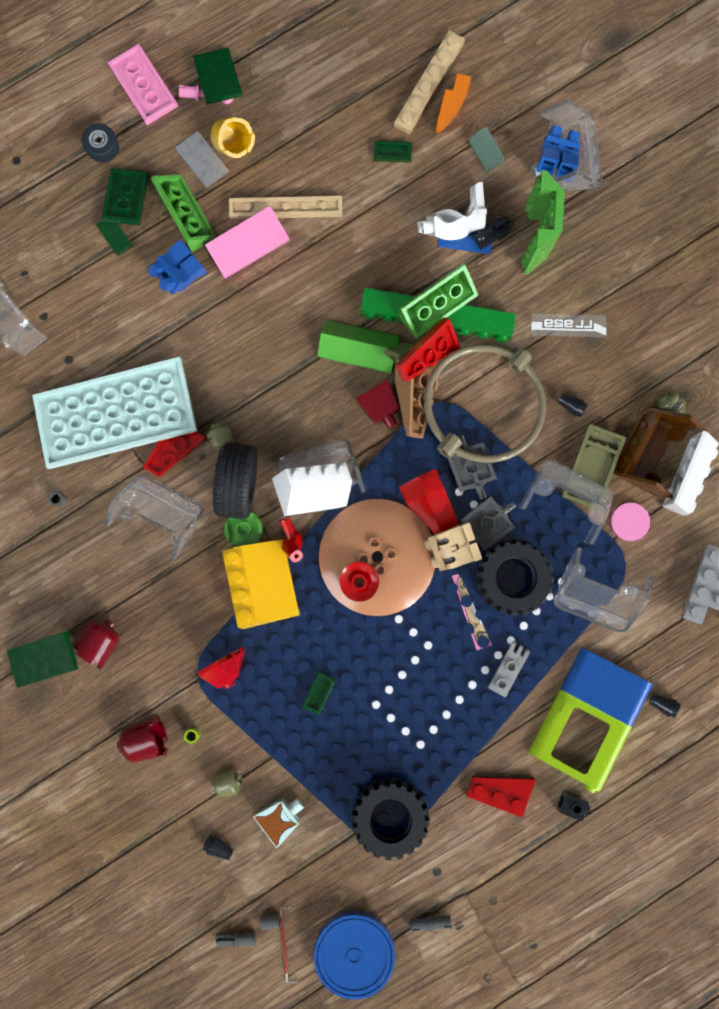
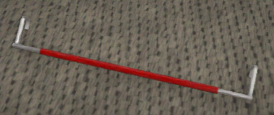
M289 906V908L281 907V908H280V915H281V918H280V919H281V930H282V941H283V952H284V963H285L286 981H287V983H289V982H290V983H298L299 981H297V980H296V982H292V981H288V978H287V963H286V952H285L283 919H282V912H281V909H282V908H283V909H291L292 907H290V906Z

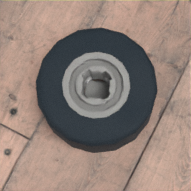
M93 124L83 133V147L91 159L104 163L114 159L118 154V139L113 130L107 125Z

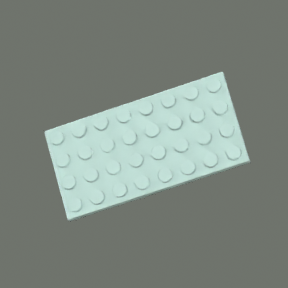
M180 357L32 395L45 465L48 469L197 431L183 363Z

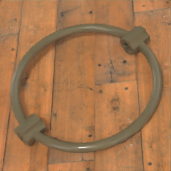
M470 345L448 354L436 365L426 383L424 411L431 431L440 441L437 447L440 454L449 459L453 454H456L470 461L494 463L517 456L535 441L545 420L546 397L538 375L529 365L532 357L528 351L519 348L514 353L495 345ZM475 352L499 354L510 359L507 365L514 373L520 374L524 370L530 377L537 392L538 416L529 436L517 447L501 454H475L459 448L462 442L455 434L449 432L445 436L439 429L432 412L431 398L433 387L441 371L458 357Z

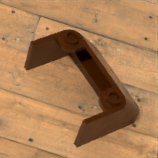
M646 408L639 415L620 453L614 474L648 493L672 499L673 495L661 485V478L653 474L669 441L679 442L683 440L689 430L702 432L706 431V429L692 415L656 408Z

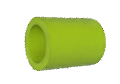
M192 727L185 732L184 739L187 743H195L200 738L201 732L198 728ZM190 731L196 734L195 739L190 738Z

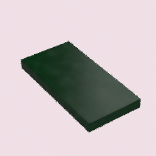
M63 631L7 650L17 688L79 669L69 631Z

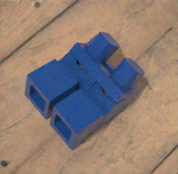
M553 125L548 135L544 137L536 171L541 173L542 170H546L553 176L557 168L555 177L572 181L579 165L578 152L581 143H578L580 132L569 130L567 138L563 139L560 138L563 128Z
M181 239L169 249V252L158 256L155 263L151 264L148 269L151 277L158 276L160 279L159 287L162 291H170L172 295L177 293V291H183L190 283L207 273Z

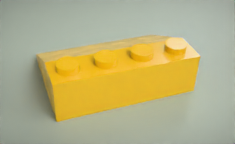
M283 539L243 545L222 551L238 628L246 629L300 615L288 558L282 550Z

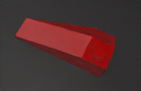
M436 469L420 475L399 487L407 506L423 520L434 535L459 525Z
M241 647L197 672L198 676L216 688L220 689L224 686L226 690L236 684L234 680L239 677L245 648Z

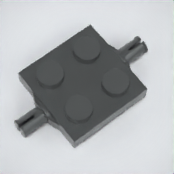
M464 435L459 436L462 442L461 449L475 454L488 455L484 443L467 446ZM453 454L450 459L447 458L459 492L476 489L479 500L486 498L483 486L497 479L492 464L470 461L456 454Z
M490 497L460 520L461 523L466 521L470 523L475 537L473 541L477 542L483 552L515 528L507 514L516 508L515 504L512 505V501L501 507Z

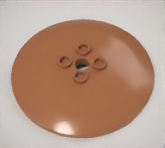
M370 499L352 504L341 511L330 522L324 532L319 549V565L322 578L331 594L341 604L355 612L371 616H384L400 612L411 606L423 595L433 577L435 568L432 566L431 558L435 556L433 550H427L424 544L431 537V533L423 520L415 512L400 503L385 499ZM375 551L383 554V560L379 563L372 560V554ZM351 563H368L378 573L379 588L376 594L367 601L356 602L350 600L343 594L340 588L341 573ZM357 578V583L363 584V578Z

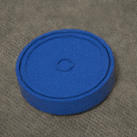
M359 910L341 912L329 919L321 928L315 943L314 965L319 979L332 993L346 999H363L380 991L389 981L395 965L394 942L386 925L376 916Z

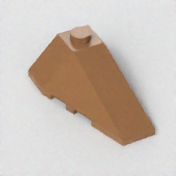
M436 365L425 368L423 373L408 382L402 381L397 369L395 370V384L406 436L422 439L428 423L424 411V391L428 378ZM439 376L435 381L432 391V397L434 391H437L439 385Z

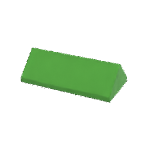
M181 174L151 177L157 192L191 252L217 238Z
M463 263L399 308L398 316L415 339L437 325L444 317L447 318L478 296L466 265Z
M326 320L321 331L317 357L392 373L394 362L384 351L387 348L398 345L400 336Z

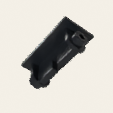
M501 215L485 225L483 230H477L470 234L479 249H484L512 231L508 225L510 219L507 216L504 218Z

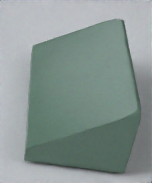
M487 127L482 128L468 140L486 172L503 163L504 155Z

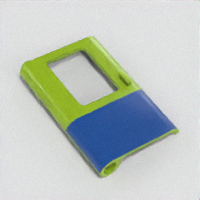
M581 648L528 753L584 783V788L592 793H595L596 790L600 792L653 684ZM574 708H580L609 724V730L588 772L585 774L553 758L551 755Z

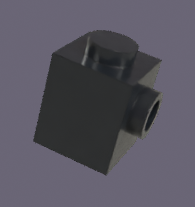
M563 790L556 809L561 814L583 822L584 817H587L589 814L590 806L585 798Z

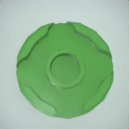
M251 512L250 516L244 520L228 518L224 525V533L226 539L235 547L256 544L262 537L263 525L259 517Z

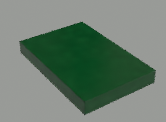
M229 47L193 56L206 105L243 96Z
M111 168L102 213L103 222L141 225L149 181L148 172Z

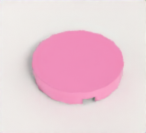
M625 503L618 506L611 515L612 531L618 538L624 541L641 539L650 528L649 514L639 504Z

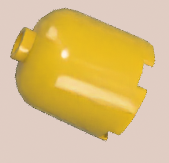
M224 117L213 124L210 138L217 151L229 157L241 158V156L252 150L255 135L249 126L250 124L244 119Z

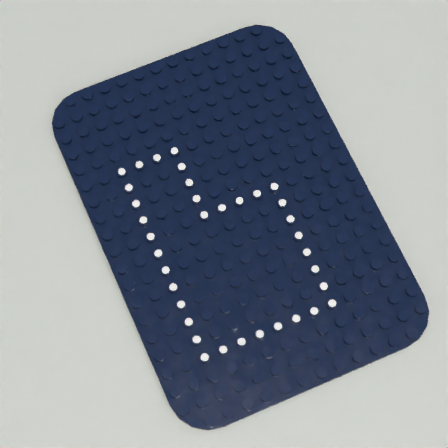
M433 403L432 412L435 421L445 436L449 432L457 437L464 435L467 446L484 443L488 455L501 454L511 450L466 410L453 403ZM428 423L422 439L406 436L403 425L352 482L347 506L327 510L302 538L303 542L300 549L303 555L301 560L293 562L288 558L300 615L241 629L237 626L234 614L206 645L198 662L197 672L239 648H245L239 677L234 680L236 684L226 690L224 686L218 689L198 676L200 688L216 707L352 831V809L358 793L362 792L366 784L370 785L372 780L377 778L381 780L384 779V776H389L390 778H395L396 776L400 777L403 781L411 782L421 792L429 811L614 597L625 579L626 562L622 549L616 541L569 499L562 497L561 492L518 455L508 460L491 463L497 479L483 486L486 498L479 500L476 489L459 492L447 458L440 454L437 449L440 441L435 437ZM436 469L459 524H461L460 520L490 497L501 507L512 501V505L515 504L516 508L507 514L515 528L492 546L502 541L514 539L528 541L533 546H538L542 550L541 552L549 558L548 563L553 568L551 574L554 577V583H551L552 591L551 594L547 595L546 602L541 604L537 610L531 611L529 614L517 616L502 614L491 609L477 591L475 571L479 564L478 560L443 571L435 568L431 582L423 595L411 606L400 612L384 616L364 615L341 604L328 590L322 578L319 565L321 540L330 522L345 508L357 502L370 499H385L408 507L399 487L420 475ZM478 545L481 556H483L486 552H483V550ZM375 551L372 554V560L376 563L381 562L383 554ZM508 559L498 567L496 583L503 593L509 596H519L524 594L531 586V570L523 561ZM456 574H459V577L463 580L469 596H463L461 602L457 593L458 586L452 578ZM472 602L476 609L475 616L478 620H481L489 639L485 636L478 638L477 644L482 648L476 650L471 635L474 632V626L467 623L462 606L470 607ZM512 641H515L517 643L514 648L515 651L519 645L524 646L521 652L522 655L526 649L531 651L505 698L487 686ZM318 671L336 679L320 716L302 708ZM388 799L381 801L372 811V824L382 834H398L409 823L408 809L398 800Z

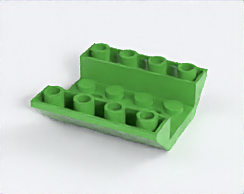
M542 170L540 176L536 177L535 185L532 186V191L529 193V198L525 205L528 220H540L536 234L532 235L528 249L525 250V256L522 257L521 266L525 267L524 274H529L548 258L563 230L565 191L546 170Z

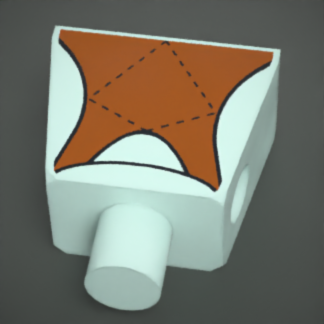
M281 798L257 811L253 818L277 848L299 824L300 819L296 814L304 806L298 798L290 804L284 798Z

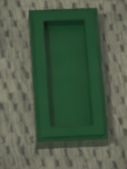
M375 141V162L411 163L412 142Z
M100 221L96 224L117 256L133 247L118 223Z
M318 671L302 708L320 716L336 679Z

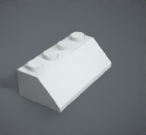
M702 431L690 437L669 488L673 498H665L662 507L683 516L694 511L697 504L695 502L696 497L701 494L704 488L703 480L711 471L710 463L718 454V449L716 448L719 443L708 432Z
M346 463L285 469L272 478L284 516L346 507L352 484Z

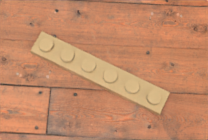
M450 30L448 31L395 120L394 126L409 135L411 134L465 43V38Z
M342 196L229 198L230 219H249L271 206L277 218L343 217Z

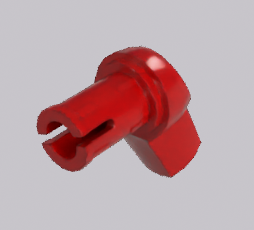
M290 516L278 521L286 535L282 543V550L291 561L298 562L303 557L300 550L303 542L301 532L296 531Z

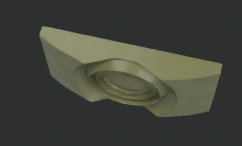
M589 424L568 475L562 497L599 510L626 437Z

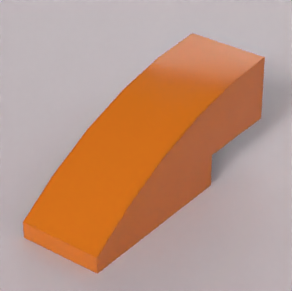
M457 73L453 91L445 89L436 133L442 132L460 111L468 94L471 76Z

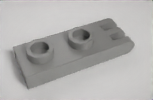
M512 641L487 686L505 698L531 651L526 649L522 655L521 652L524 648L522 645H519L515 651L514 648L517 644L515 641Z

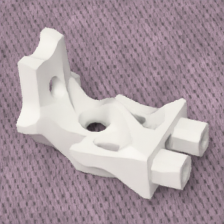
M478 182L470 187V206L465 215L450 209L429 214L426 216V220L417 221L418 233L445 240H456L466 237L473 231L483 230L487 209L484 205L483 182Z

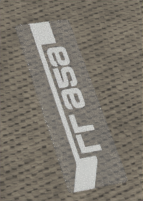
M532 313L531 335L606 337V315Z

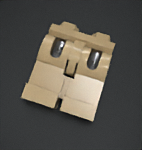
M468 521L439 532L424 542L427 550H433L435 556L431 558L433 568H439L440 571L453 569L482 559L477 542L473 541L475 537Z

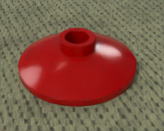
M351 563L341 573L340 588L343 594L350 600L356 602L367 601L376 594L379 588L378 573L368 563ZM359 577L364 580V583L361 585L357 583V578Z

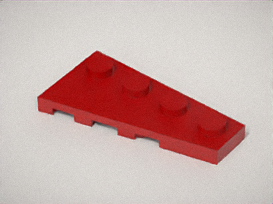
M444 317L395 364L402 381L408 382L423 373L425 368L433 367L437 364V361L461 348L450 318Z

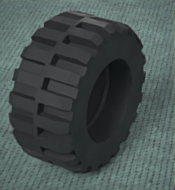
M520 539L506 540L495 544L485 551L486 553L479 560V564L476 567L475 584L478 586L477 591L479 595L482 596L483 601L491 609L502 614L517 616L529 614V612L537 610L541 604L546 602L547 595L551 594L552 591L551 583H554V577L551 574L553 568L548 563L549 558L547 555H544L538 546L535 547L531 542L521 541ZM508 559L521 560L531 570V586L522 595L509 596L503 593L497 586L496 571Z
M384 776V779L378 780L377 778L372 780L370 785L366 784L362 792L358 793L352 809V828L358 843L364 846L366 852L369 853L371 851L374 853V857L380 858V856H383L385 860H391V857H397V860L403 859L404 854L409 856L413 854L416 847L419 848L423 844L422 840L428 834L427 828L430 819L427 804L419 789L414 787L411 782L403 781L400 777L396 776L395 778ZM388 799L398 800L407 807L409 823L402 832L395 835H385L374 828L371 820L372 811L381 801Z

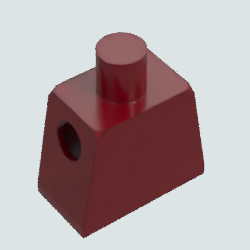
M388 380L356 398L357 405L375 425L383 421L389 430L398 424L393 415L399 411V407Z

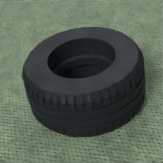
M227 442L220 447L213 483V511L218 517L244 520L250 516L255 494L258 464L257 449L253 445Z

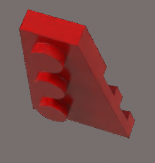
M192 432L158 441L143 468L161 478L207 438L197 432Z
M472 776L466 797L523 818L536 779Z

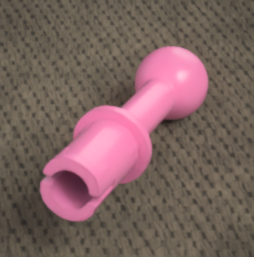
M179 85L180 98H194L196 101H198V97L204 98L203 91L199 89V85L197 87ZM233 99L221 102L224 104H229L233 101Z

